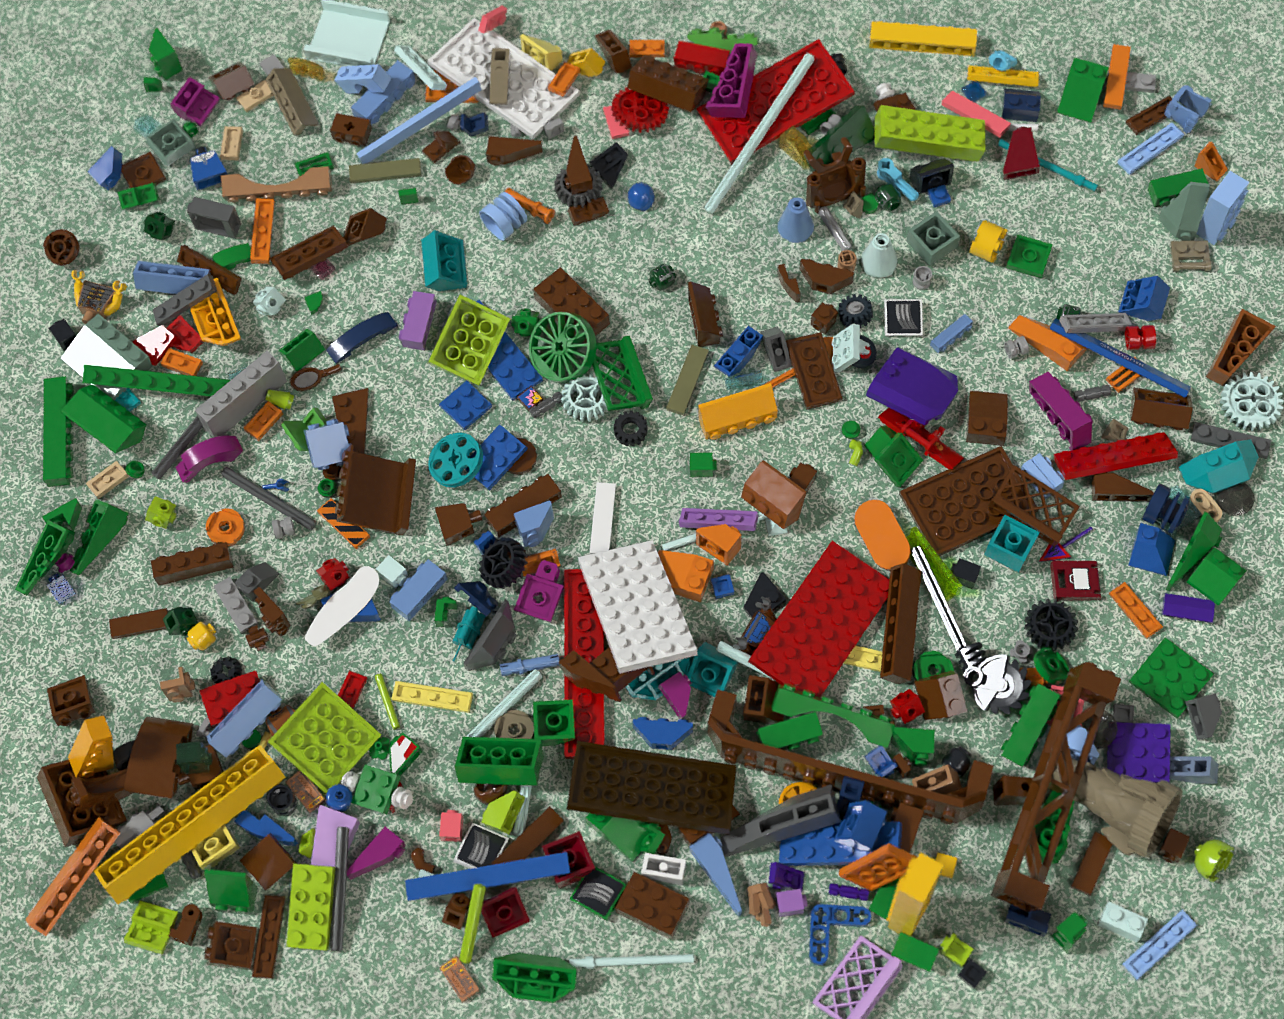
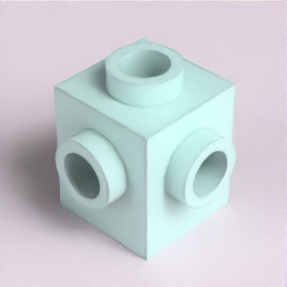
M267 286L256 294V299L253 303L257 306L256 310L261 315L272 316L280 311V306L286 299L275 287Z

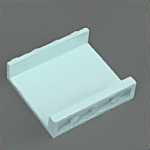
M321 0L323 12L311 45L305 44L304 53L306 59L340 66L375 65L390 23L388 11L336 2L334 0Z

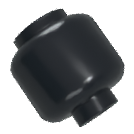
M958 746V748L952 747L942 759V763L944 766L948 764L961 777L972 765V755L961 746Z

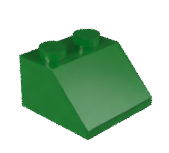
M157 27L154 29L148 49L151 55L149 60L154 66L153 69L157 76H162L166 81L183 71L176 51Z
M1214 547L1190 576L1187 583L1219 606L1237 586L1247 570Z
M573 700L533 702L534 739H541L542 747L556 746L575 739Z
M894 727L891 743L904 757L908 758L910 763H915L917 767H926L927 764L931 765L934 755L935 730Z

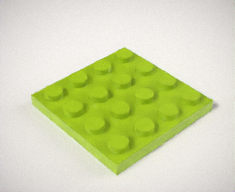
M321 682L271 737L268 743L327 794L329 788L339 784L342 777L354 767L381 734L327 685Z

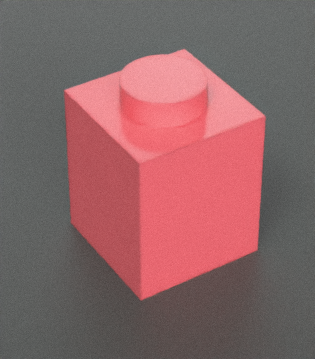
M447 810V813L441 812L439 834L441 841L462 842L464 819L462 813L456 810Z

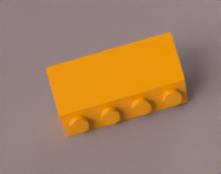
M771 383L698 405L699 422L706 440L718 439L726 433L735 434L743 428L752 429L757 424L763 422L766 424L771 423L777 418L778 414Z

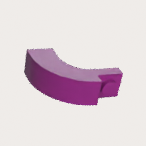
M236 436L213 437L185 451L181 455L182 461L175 468L182 482L187 483L199 471L210 464L234 461L243 452V449Z

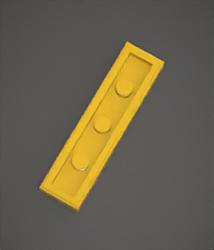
M968 65L967 80L1038 87L1039 72L1013 69L999 71L993 67Z

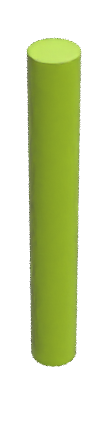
M377 674L374 677L393 730L398 729L400 724L382 674Z

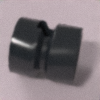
M285 785L274 786L267 795L268 804L279 816L291 815L297 808L298 801L296 796Z

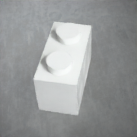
M645 853L641 874L653 881L683 886L686 860Z

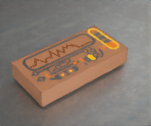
M300 771L286 781V784L309 813L326 801L313 783Z
M457 956L439 967L462 1003L480 991Z

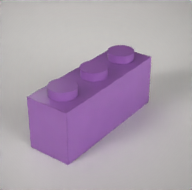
M413 291L412 298L409 297L407 304L409 308L408 313H405L403 318L404 328L399 333V340H401L403 347L425 350L437 304L435 294Z

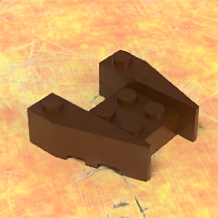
M610 647L590 663L574 650L559 661L565 677L575 686L582 689H590L595 694H604L609 699L617 702L622 701L619 692L645 670L651 675L655 674L652 666L619 673Z

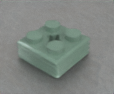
M172 119L145 138L149 147L166 166L171 165L195 148L193 140L175 119Z

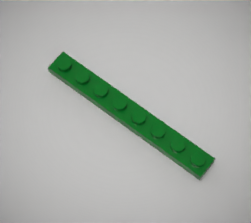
M84 364L82 383L211 397L231 379Z

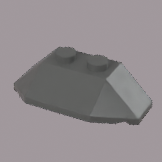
M505 599L464 661L463 664L466 670L470 671L496 664L498 659L502 660L505 656L507 645L512 644L516 639L517 634L508 600Z

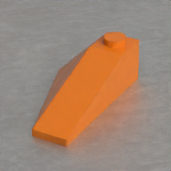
M1021 315L1008 327L1009 330L1019 337L1024 336L1027 343L1066 371L1088 349L1051 330L1050 325Z

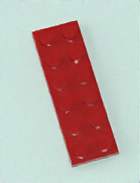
M1165 432L1137 436L1132 439L1118 440L1106 444L1101 443L1096 446L1081 447L1076 450L1062 451L1054 454V461L1065 480L1178 458V451Z

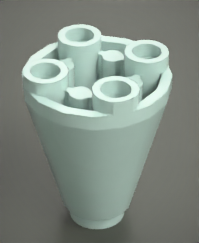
M884 233L877 234L862 253L861 266L865 274L877 278L890 276L896 269L897 256L890 238Z

